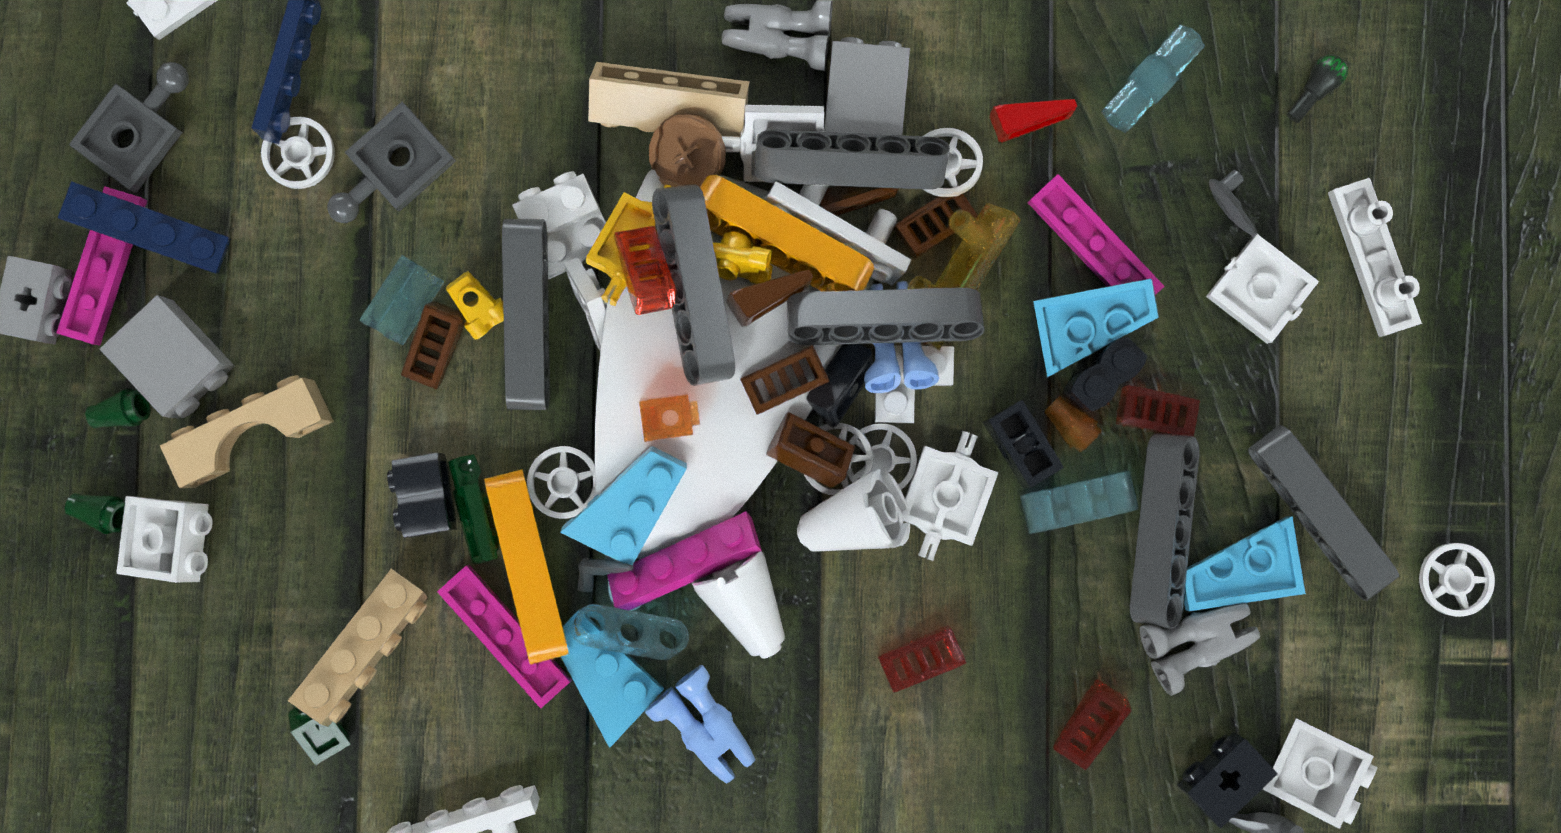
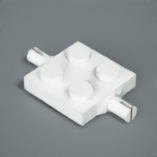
M745 105V125L741 131V137L722 136L726 152H740L744 163V182H764L758 179L754 173L756 138L758 134L766 130L825 132L824 106Z
M962 431L956 452L943 453L924 446L905 497L908 509L901 511L903 521H910V524L916 525L926 533L918 556L934 561V556L941 539H954L971 546L973 545L998 472L982 467L970 458L978 438L974 434Z

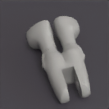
M816 0L812 9L807 11H792L790 8L779 4H736L726 6L724 18L735 24L749 25V30H724L721 37L722 44L743 51L763 54L770 59L784 58L787 55L806 60L811 68L825 71L833 0ZM794 30L814 34L815 36L809 38L790 37L784 34V32Z
M1247 603L1223 606L1203 613L1193 612L1173 629L1162 628L1153 624H1145L1140 627V637L1144 650L1149 657L1157 659L1151 662V666L1167 694L1172 696L1183 690L1185 687L1184 674L1198 666H1215L1220 660L1247 648L1261 637L1257 627H1248L1233 632L1230 626L1231 623L1251 614ZM1195 642L1190 649L1159 658L1182 643Z

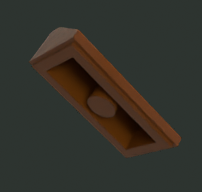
M834 186L827 189L819 206L835 216H840L895 198L898 188Z
M787 412L768 447L766 455L828 487H834L845 480L855 446Z

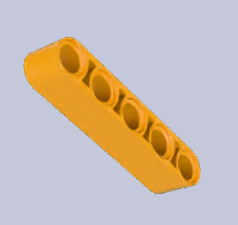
M708 175L704 179L700 189L705 199L710 231L721 237L727 232H738L747 236L753 246L772 250L771 264L789 274L809 269L813 275L810 285L820 291L865 290L874 271V265L869 258L721 176Z
M523 470L485 478V487L529 663L532 665L568 655V647Z

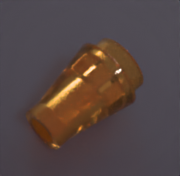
M1061 396L1044 412L1057 428L1069 448L1072 449L1074 447L1080 453L1103 432L1096 425L1098 423L1097 420L1067 403Z

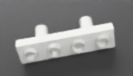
M1370 178L1328 192L1378 336H1386L1422 324L1413 300L1419 294V283L1413 276L1404 275L1386 224L1393 216L1390 204L1386 201H1378Z
M777 181L774 183L765 196V201L869 258L874 265V271L871 276L873 279L892 286L906 272L911 259L885 245L897 222V217L893 213L879 209L865 233L819 206L829 185L804 184L798 194Z
M521 785L513 786L504 790L499 797L487 801L483 797L476 798L464 804L462 809L448 813V810H439L427 816L425 821L413 825L410 822H402L391 827L387 833H478L487 829L492 830V833H518L514 821L536 814L540 798L535 785L524 789Z

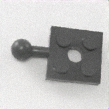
M167 62L158 68L156 73L158 84L144 102H141L124 88L115 84L69 144L119 183L135 193L138 192L183 133L156 113L171 93H179L188 86L189 74L181 64L176 62ZM126 129H132L134 133L132 144L126 148H121L118 144L119 135Z
M401 102L345 151V154L366 177L349 193L340 192L333 195L328 201V213L336 222L349 223L357 217L359 204L376 189L400 212L452 166L456 160L415 114ZM400 147L408 148L410 151L409 161L403 166H394L391 160L393 152Z

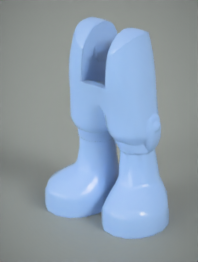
M907 281L896 283V289H910ZM881 283L872 284L870 290H883V286ZM921 342L901 343L903 351V377L906 387L910 389H925L935 385L939 381L936 365L925 356ZM872 343L875 346V361L865 372V388L872 393L890 392L896 389L901 381L894 343Z
M700 665L682 677L675 687L701 713L703 723H700L693 717L673 687H670L645 710V713L654 722L667 719L674 724L681 732L686 748L693 751L715 776L727 784L735 778V774L727 761L721 756L723 753L731 749L736 758L745 767L752 765L756 759L745 738L733 722L732 713L721 704L716 703L707 688L710 675L706 668Z

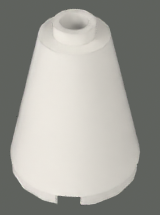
M880 469L867 473L800 517L797 526V535L800 542L813 552L884 549L903 546L909 538L910 521L903 523L901 511L908 508L899 485L889 473L881 475Z
M760 551L692 582L694 591L751 656L760 655L761 658H768L780 651L782 648L780 644L784 641L785 634L764 552Z

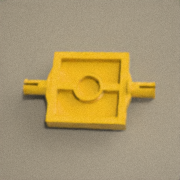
M625 192L622 194L586 256L587 264L605 272L611 278L605 292L601 295V299L606 303L610 299V305L616 306L625 287L636 288L658 299L667 283L652 202L641 201Z

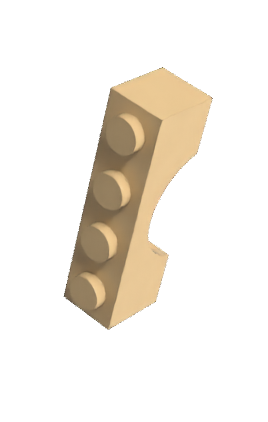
M299 375L288 377L276 384L277 390L266 395L264 392L252 394L241 401L243 406L231 412L229 409H223L206 417L208 423L197 428L187 426L171 434L172 440L160 445V448L178 487L196 488L229 472L230 453L234 443L243 432L253 426L266 423L278 429L286 437L300 438L334 422L315 380L300 378Z

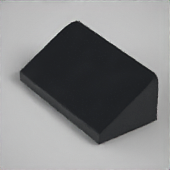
M842 344L825 369L830 382L812 389L806 397L809 405L832 428L837 427L865 386V372L874 363L871 350L860 344Z

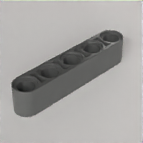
M766 130L758 134L756 138L754 173L758 179L769 183L777 181L784 184L930 190L937 189L944 184L950 146L942 139L927 136Z
M696 184L658 188L652 196V208L685 377L693 386L731 379L735 374V357L703 192Z
M504 219L502 225L506 406L508 410H548L550 403L547 225L545 219Z
M972 288L801 292L792 295L787 300L788 338L798 345L967 341L978 338L985 331L980 293Z
M1279 425L1248 448V453L1254 463L1348 586L1361 599L1368 601L1399 577L1396 567L1290 430L1283 425Z
M1154 434L1148 443L1130 600V615L1136 623L1153 624L1173 629L1177 627L1181 620L1199 464V443L1194 436Z

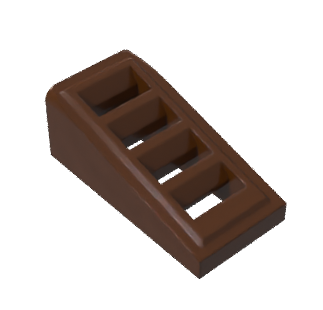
M964 194L956 197L939 196L895 224L893 229L913 259L916 260L978 219L979 216ZM954 199L965 216L958 220L947 203ZM940 207L952 224L947 228L935 212ZM927 215L939 231L935 236L923 220ZM916 223L927 241L921 243L911 226Z
M808 269L737 289L729 293L726 303L740 325L747 327L787 302L788 298L792 295L806 290L812 281L813 275Z
M435 301L425 304L401 376L436 390L439 388L463 331V325L466 322L460 311ZM435 317L451 323L450 328L435 323ZM429 331L445 337V342L442 343L428 337ZM423 346L440 352L439 358L422 352ZM417 360L436 367L434 373L415 366Z
M814 345L740 379L756 415L830 382ZM806 358L815 377V380L808 382L799 363V360ZM788 365H792L801 385L795 389L784 368ZM777 371L786 393L780 396L770 377V374ZM760 378L763 379L771 397V400L764 402L755 382Z

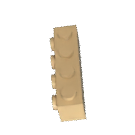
M596 62L589 78L588 121L600 123L605 127L628 126L636 127L644 132H654L666 120L676 115H698L710 121L720 132L721 136L741 137V131L745 125V105H748L750 81Z
M390 569L288 701L321 725L329 727L332 721L338 723L350 708L351 703L349 699L358 688L363 690L376 674L377 670L374 667L382 656L388 657L398 646L402 639L399 636L408 623L414 624L422 615L427 606L424 603L427 599L425 593L393 569Z

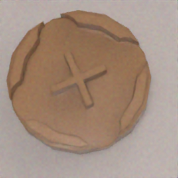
M682 114L669 118L654 131L649 144V162L652 170L656 171L660 178L659 181L664 186L671 185V187L696 184L700 187L708 175L720 176L725 165L726 147L720 132L710 121L698 115Z

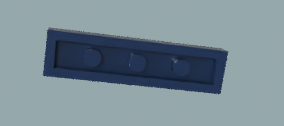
M288 0L251 127L264 141L279 144L282 133H285L289 128V108L292 98L296 97L300 90L301 78L299 73L303 61H306L310 55L311 41L309 38L313 25L318 24L321 16L319 0Z
M72 181L58 215L60 220L215 274L219 273L231 240L224 235Z

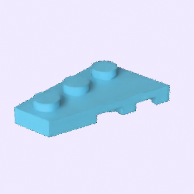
M1152 278L1033 301L1047 377L1157 319L1159 314Z
M651 446L627 467L600 495H596L576 517L571 518L565 523L560 533L615 560L633 565L684 475L687 463Z
M1286 516L1187 567L1184 593L1185 610L1195 611L1306 594L1293 516Z
M579 609L563 626L569 654L561 656L610 748L664 688Z

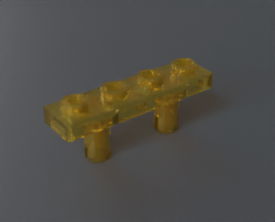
M987 202L976 219L968 211H956L950 217L948 226L963 241L938 281L933 285L927 278L916 276L911 280L907 289L972 288L978 290L1021 219L1013 211ZM945 341L922 343L940 350Z

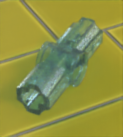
M1183 25L1175 29L1154 54L1150 53L1127 78L1128 83L1101 111L1106 121L1115 129H1119L1124 133L1131 129L1145 114L1146 110L1152 104L1156 105L1180 79L1178 75L1205 47L1201 36L1192 28Z

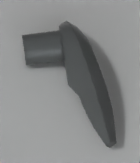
M1232 170L1221 181L1210 179L1211 192L1223 212L1238 227L1252 237H1255L1257 232L1252 222L1242 209L1241 202L1232 193L1244 181L1242 175L1238 171Z
M584 558L578 563L579 578L577 590L592 592L594 575L604 576L609 573H623L631 571L634 567L613 560Z
M1273 813L1236 814L1229 820L1235 826L1251 833H1304L1303 829L1293 821Z

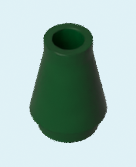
M127 388L95 405L88 406L85 416L92 428L139 426L143 420L149 418L151 408L150 403L138 390L134 391Z
M74 493L69 496L65 503V513L68 516L79 519L103 534L118 533L122 531L125 503L120 497L92 496Z

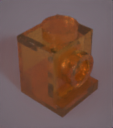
M688 393L641 398L639 400L644 442L693 435L692 426L700 425L697 401L689 402ZM667 410H673L678 414V421L673 425L666 424L662 419L663 413Z

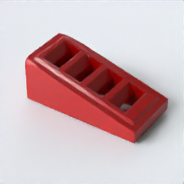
M1075 99L1003 104L993 106L990 112V120L998 141L1003 143L1069 119L1076 110L1077 103Z

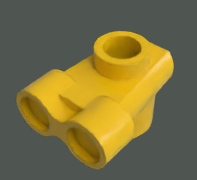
M727 232L722 236L720 243L713 242L720 278L732 281L740 277L748 279L750 283L754 284L771 280L773 270L771 265L772 250L753 246L747 236L738 232Z
M469 271L463 273L446 286L447 292L466 319L463 326L475 340L484 336L493 326L504 321L503 300L501 298L495 300L481 285L480 281L473 277ZM473 291L477 294L475 300L471 302L463 301V296L466 292Z

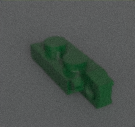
M472 454L452 459L448 462L455 490L452 492L471 562L477 565L497 559L499 539L495 529L490 528L486 513L489 512V502L485 492L480 491L478 485V477L482 471L476 457Z

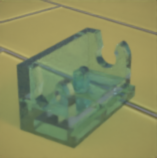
M401 255L359 321L381 332L386 338L404 345L419 322L425 304L432 302L445 281L404 255Z

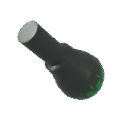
M1329 54L1322 56L1315 62L1309 80L1304 87V93L1287 113V116L1292 121L1300 123L1317 100H1322L1328 93L1338 88L1345 81L1348 75V66L1340 56Z

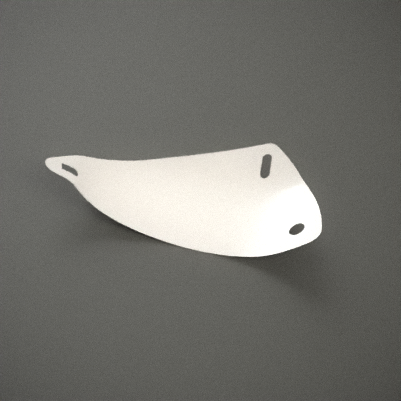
M650 170L647 173L636 196L637 199L652 202L654 191L658 188H664L655 170ZM720 175L763 200L768 193L758 187ZM711 231L712 241L720 243L722 237ZM772 265L771 280L790 275ZM737 277V279L729 281L720 278L735 357V374L728 380L693 386L687 381L683 371L667 283L658 299L636 288L625 287L616 306L610 305V299L607 303L596 399V495H600L627 467L651 446L687 463L684 475L637 556L639 560L733 518L777 463V460L769 457L766 453L785 414L790 412L805 420L812 410L806 399L810 392L808 391L756 415L740 379L812 345H798L789 340L787 302L747 327L740 325L728 307L726 300L730 292L755 285L750 283L748 279ZM872 277L870 278L865 290H870V287L873 284ZM809 285L808 288H807L806 290H804L803 292H822V291H820V290H818V289L812 287L811 285ZM842 344L814 345L824 369L829 365ZM806 358L799 360L808 382L815 380ZM792 365L784 367L793 388L801 386ZM777 371L771 373L770 377L779 396L786 393ZM763 379L756 380V385L764 402L771 400ZM605 555L606 560L618 561ZM608 581L609 595H610V598H611V600H612V602H613V598H612V594H611V590H610V585H609V581ZM638 606V607H636V608H634V609H632V610H629V611L636 610V609H638L640 606Z

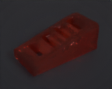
M654 226L615 232L614 239L635 314L642 315L673 308L677 290ZM649 245L648 249L631 252L629 250L630 247ZM653 260L651 263L634 265L637 262ZM657 275V278L642 281L639 279Z
M1126 385L1122 387L1116 425L1171 435L1194 436L1200 400ZM1137 398L1144 399L1140 419L1134 418ZM1152 400L1158 401L1154 422L1148 421ZM1166 403L1172 404L1169 425L1163 424ZM1180 405L1187 406L1184 428L1177 427Z
M949 625L877 656L893 693L967 663ZM943 640L950 655V658L943 660L936 642ZM926 646L929 647L936 663L930 667L921 648ZM914 652L921 671L914 673L906 654ZM896 658L900 659L907 674V677L901 680L892 662Z
M1097 679L1054 743L1053 749L1084 770H1087L1131 713L1132 709L1129 700ZM1101 700L1113 707L1111 712L1099 704ZM1093 712L1104 719L1103 725L1090 718V714ZM1083 725L1096 734L1094 739L1079 730L1080 727ZM1075 738L1088 747L1087 750L1083 752L1071 744V739Z

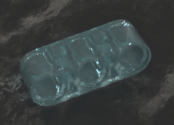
M1130 471L1118 472L1020 495L1029 534L1139 509Z
M597 604L583 607L571 625V634L580 645L658 660H670L676 657L687 646L689 641L688 629L679 620ZM586 617L595 618L600 624V633H586L582 628L581 620ZM624 624L633 625L638 630V640L632 642L626 640L621 634V626ZM660 632H671L677 640L676 648L669 649L663 646L660 641Z

